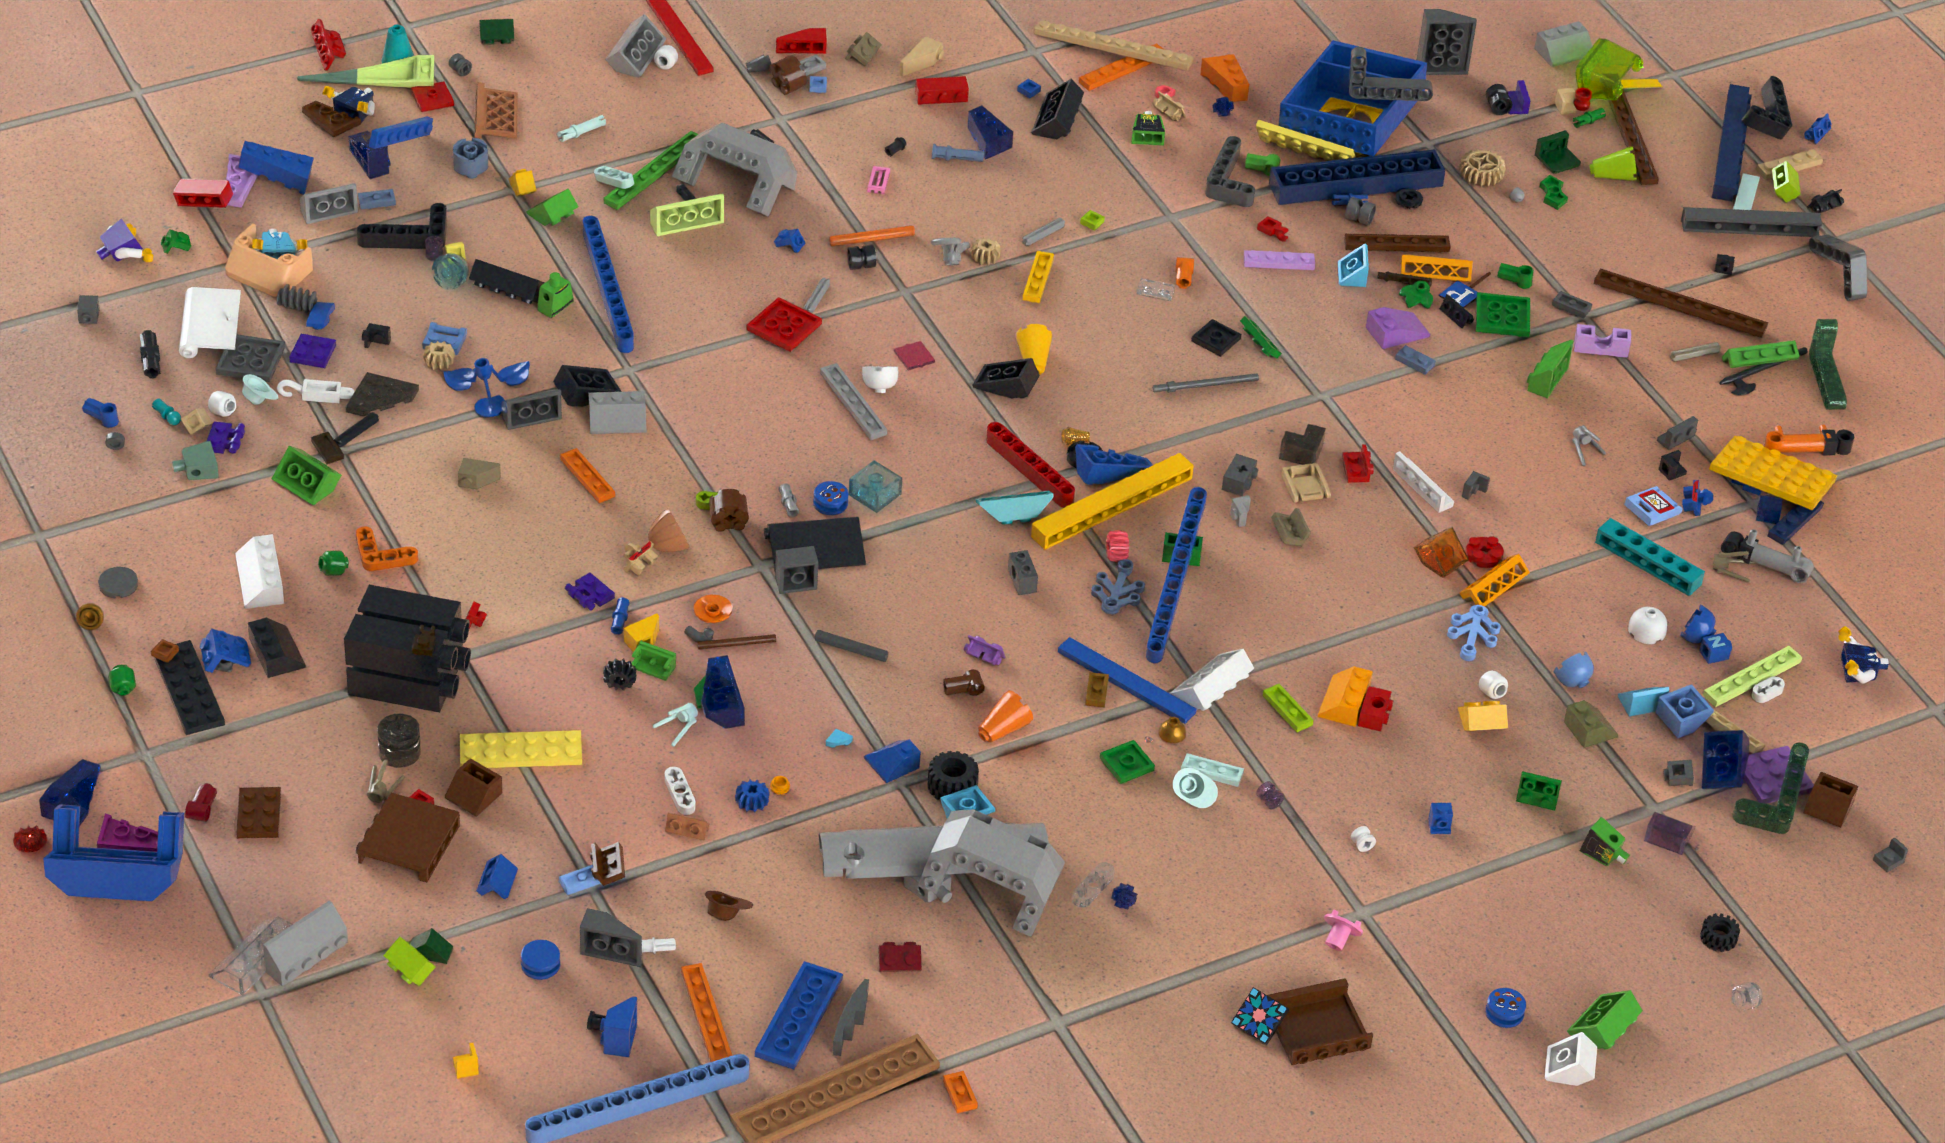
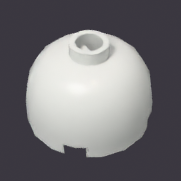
M864 366L862 367L863 381L866 386L875 389V393H886V389L892 388L898 380V367Z
M1641 607L1631 616L1628 632L1629 634L1632 633L1634 639L1638 642L1655 644L1656 641L1660 639L1662 641L1666 636L1667 619L1659 609Z

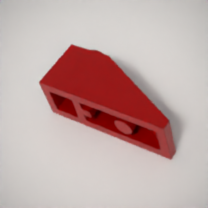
M807 28L776 38V53L826 54V28Z

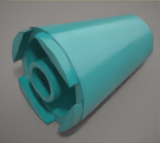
M396 24L388 29L381 59L382 64L414 56L403 26Z

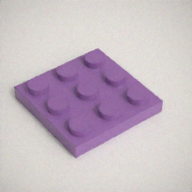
M1788 746L1737 757L1734 760V765L1760 805L1809 794L1814 786Z

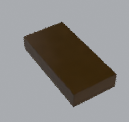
M329 432L311 437L312 444L326 464L344 459L343 452Z

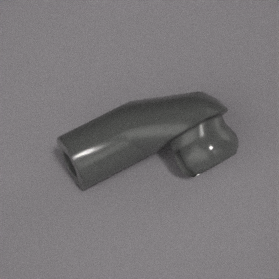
M688 626L684 631L687 636L696 642L710 641L714 635V631L711 628H705L704 632H698L692 626Z

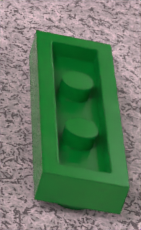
M1244 315L1240 320L1244 325V331L1253 336L1252 340L1257 345L1263 347L1261 350L1268 357L1272 355L1278 358L1282 354L1253 320Z

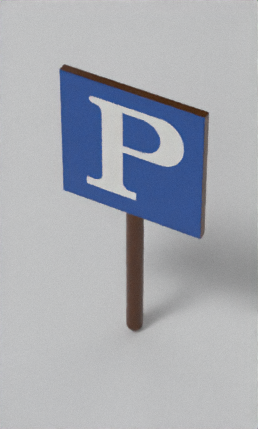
M1491 272L1486 273L1469 287L1456 281L1440 293L1439 296L1444 299L1446 294H1448L1465 308L1477 297V291L1472 288L1491 275Z

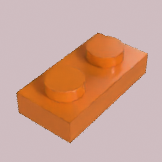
M960 1071L943 1075L944 1085L956 1113L977 1109L978 1102L965 1072Z

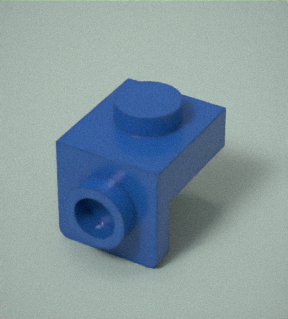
M798 229L782 230L774 240L776 247L791 245L795 253L799 252L805 245L804 238Z

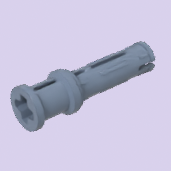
M933 144L931 159L944 158L946 161L960 159L983 162L984 151L956 149L950 145L945 147Z

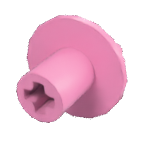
M1333 910L1331 914L1324 916V920L1332 926L1325 944L1334 950L1342 951L1349 935L1361 936L1363 934L1360 928L1362 923L1356 920L1354 924L1343 917L1337 916L1339 912Z

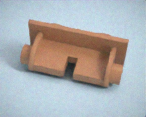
M668 812L665 832L704 841L710 824L705 820Z

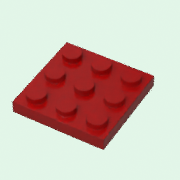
M778 297L746 325V330L791 352L822 325V318Z

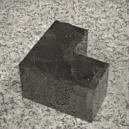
M1308 424L1304 435L1285 431L1281 441L1279 459L1301 465L1317 463L1324 445L1326 428Z

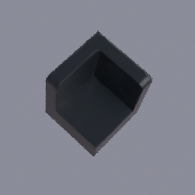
M1679 450L1661 456L1658 470L1669 481L1687 474V470L1679 463L1681 456Z

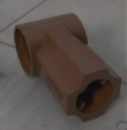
M975 669L968 670L963 676L943 679L946 695L968 692L972 696H977L985 690L980 672Z

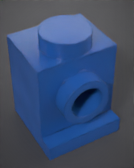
M1431 803L1428 817L1430 833L1451 834L1453 819L1451 803Z

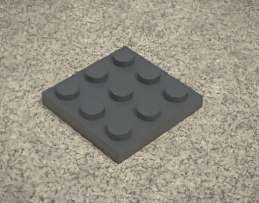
M236 334L235 350L224 349L216 367V375L243 378V376L250 374L263 379L265 382H271L285 349V341Z

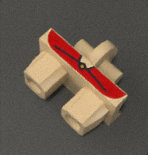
M649 541L641 548L639 544L628 543L625 546L626 553L624 554V557L628 558L627 565L623 567V570L626 573L632 570L637 575H640L646 568L642 560L652 565L658 558V555L652 550L654 544Z

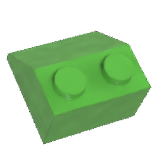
M568 188L526 212L542 225L546 226L551 223L553 226L561 222L560 218L562 216L567 218L573 215V210L579 206Z

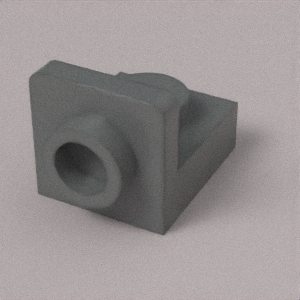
M1473 471L1464 483L1462 498L1469 500L1471 495L1476 494L1478 490L1486 493L1490 478Z
M1893 838L1890 841L1889 847L1874 854L1873 861L1884 871L1889 872L1905 862L1908 849L1899 840Z

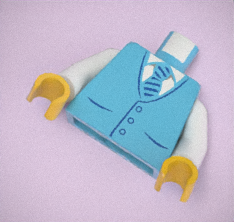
M269 229L268 232L262 233V238L252 240V249L275 259L287 253L295 255V253L308 248L307 239H299L295 242L288 233L278 232L276 229Z

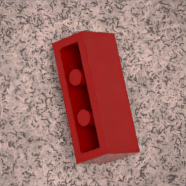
M966 76L916 79L915 95L918 105L968 102L969 87Z
M180 179L173 191V195L178 206L226 208L233 196V191L228 180Z

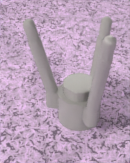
M1584 425L1574 430L1573 436L1575 438L1572 441L1576 446L1582 466H1585L1586 463L1579 443L1586 445L1591 442L1603 455L1606 454L1596 442H1599L1600 438L1589 431Z

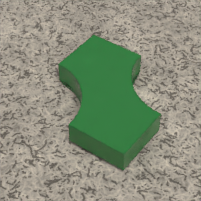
M1549 175L1539 185L1546 193L1543 203L1556 210L1568 201V196L1561 190L1564 184L1563 181Z

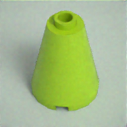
M1628 147L1593 160V164H1589L1590 174H1594V178L1637 181V177H1633V174H1637L1635 156L1633 153H1630L1633 147Z

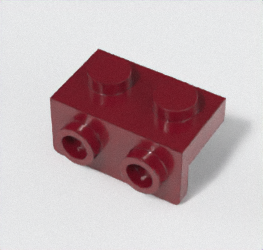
M884 942L883 945H879V972L922 970L921 945H916V942H904V945H895V942Z

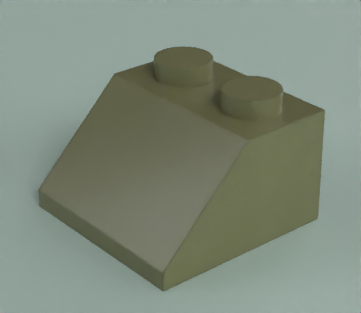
M1585 700L1567 705L1564 723L1583 748L1618 738L1617 732L1595 706Z

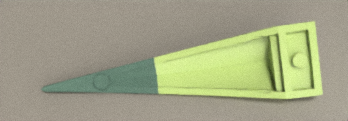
M415 55L364 68L298 76L297 80L406 88L434 86V55Z

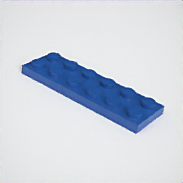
M804 961L760 1040L754 1057L794 1070L841 984L843 974Z

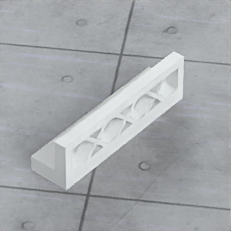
M1400 451L1395 453L1393 470L1438 513L1453 507L1454 500L1409 458H1406Z

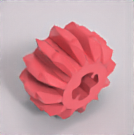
M1114 530L1108 533L1106 554L1111 562L1118 563L1120 560L1128 558L1130 545L1127 532Z

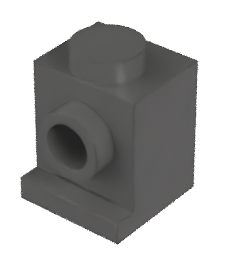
M1692 760L1667 761V769H1663L1664 781H1668L1669 786H1693Z

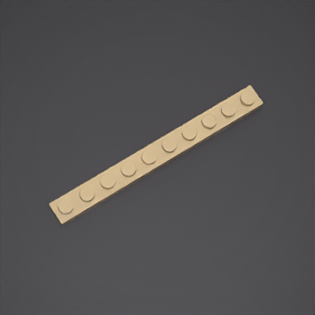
M1040 21L1034 28V34L1186 71L1193 63V56L1184 53L1180 54L1171 50L1142 45L1138 42L1134 43L1108 35L1066 27L1062 24Z

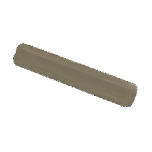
M1718 342L1680 349L1672 351L1670 357L1672 361L1676 362L1719 353L1721 346Z

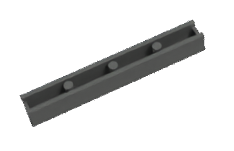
M1683 207L1681 216L1683 232L1815 237L1820 235L1819 230L1822 227L1821 213Z

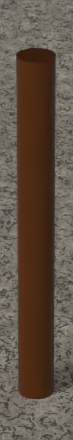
M776 635L699 641L698 649L776 642Z

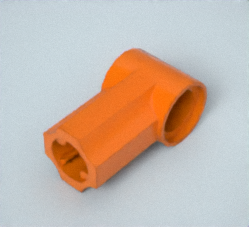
M1177 257L1176 285L1182 289L1191 286L1194 258Z

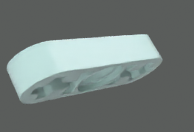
M601 166L594 170L595 178L599 182L622 189L630 188L634 185L631 173L607 166Z

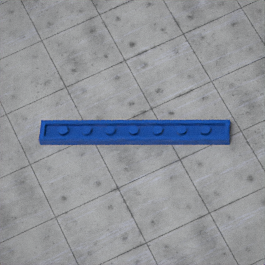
M1071 637L1058 647V653L1093 673L1109 674V682L1167 715L1179 718L1183 724H1186L1196 714L1197 709Z

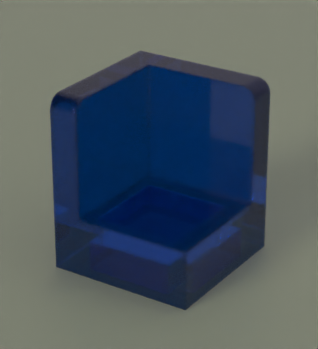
M1760 495L1756 521L1771 524L1778 523L1782 509V499Z

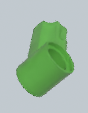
M1248 153L1245 168L1263 171L1265 175L1270 176L1271 167L1280 166L1281 159L1276 154H1269L1266 157Z

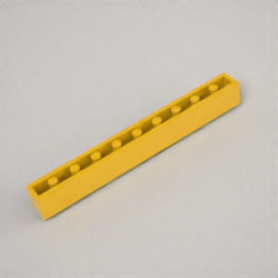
M1181 453L1170 456L1057 512L1036 520L1032 523L1031 538L1046 550L1191 480L1194 465Z

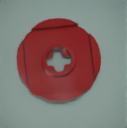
M1494 536L1471 537L1465 551L1467 560L1470 563L1472 561L1477 563V566L1480 568L1495 567L1498 565V562L1503 560L1504 555L1502 545L1499 543L1498 538Z

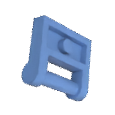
M431 322L422 343L423 349H425V346H429L430 342L436 343L438 341L442 343L445 341L446 344H451L455 355H458L466 339L467 328L461 327L458 329Z

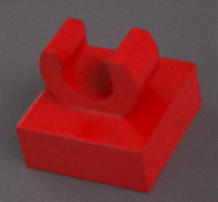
M473 601L465 619L470 621V627L472 623L477 627H481L487 614L483 611H478L481 604Z

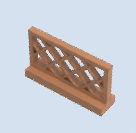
M478 82L475 95L474 138L481 139L482 134L517 139L518 92L485 88V83ZM505 97H510L514 99L509 101ZM500 100L504 104L500 105L499 103H497V101ZM492 104L495 108L491 109L488 106ZM510 107L512 110L508 111L505 108ZM501 111L503 115L500 116L496 112ZM492 115L495 118L491 120L488 116ZM509 117L512 121L508 122L505 118ZM500 121V122L503 123L504 125L499 126V125L497 124V122ZM492 126L495 129H487V127ZM509 128L513 132L506 131L504 129Z

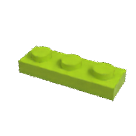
M1280 684L1263 690L1262 696L1296 732L1313 726L1314 720Z

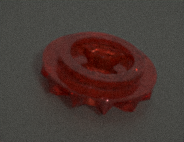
M28 825L26 829L20 828L19 832L14 833V846L22 852L38 851L47 842V834H45L44 829H39L37 825L33 828Z

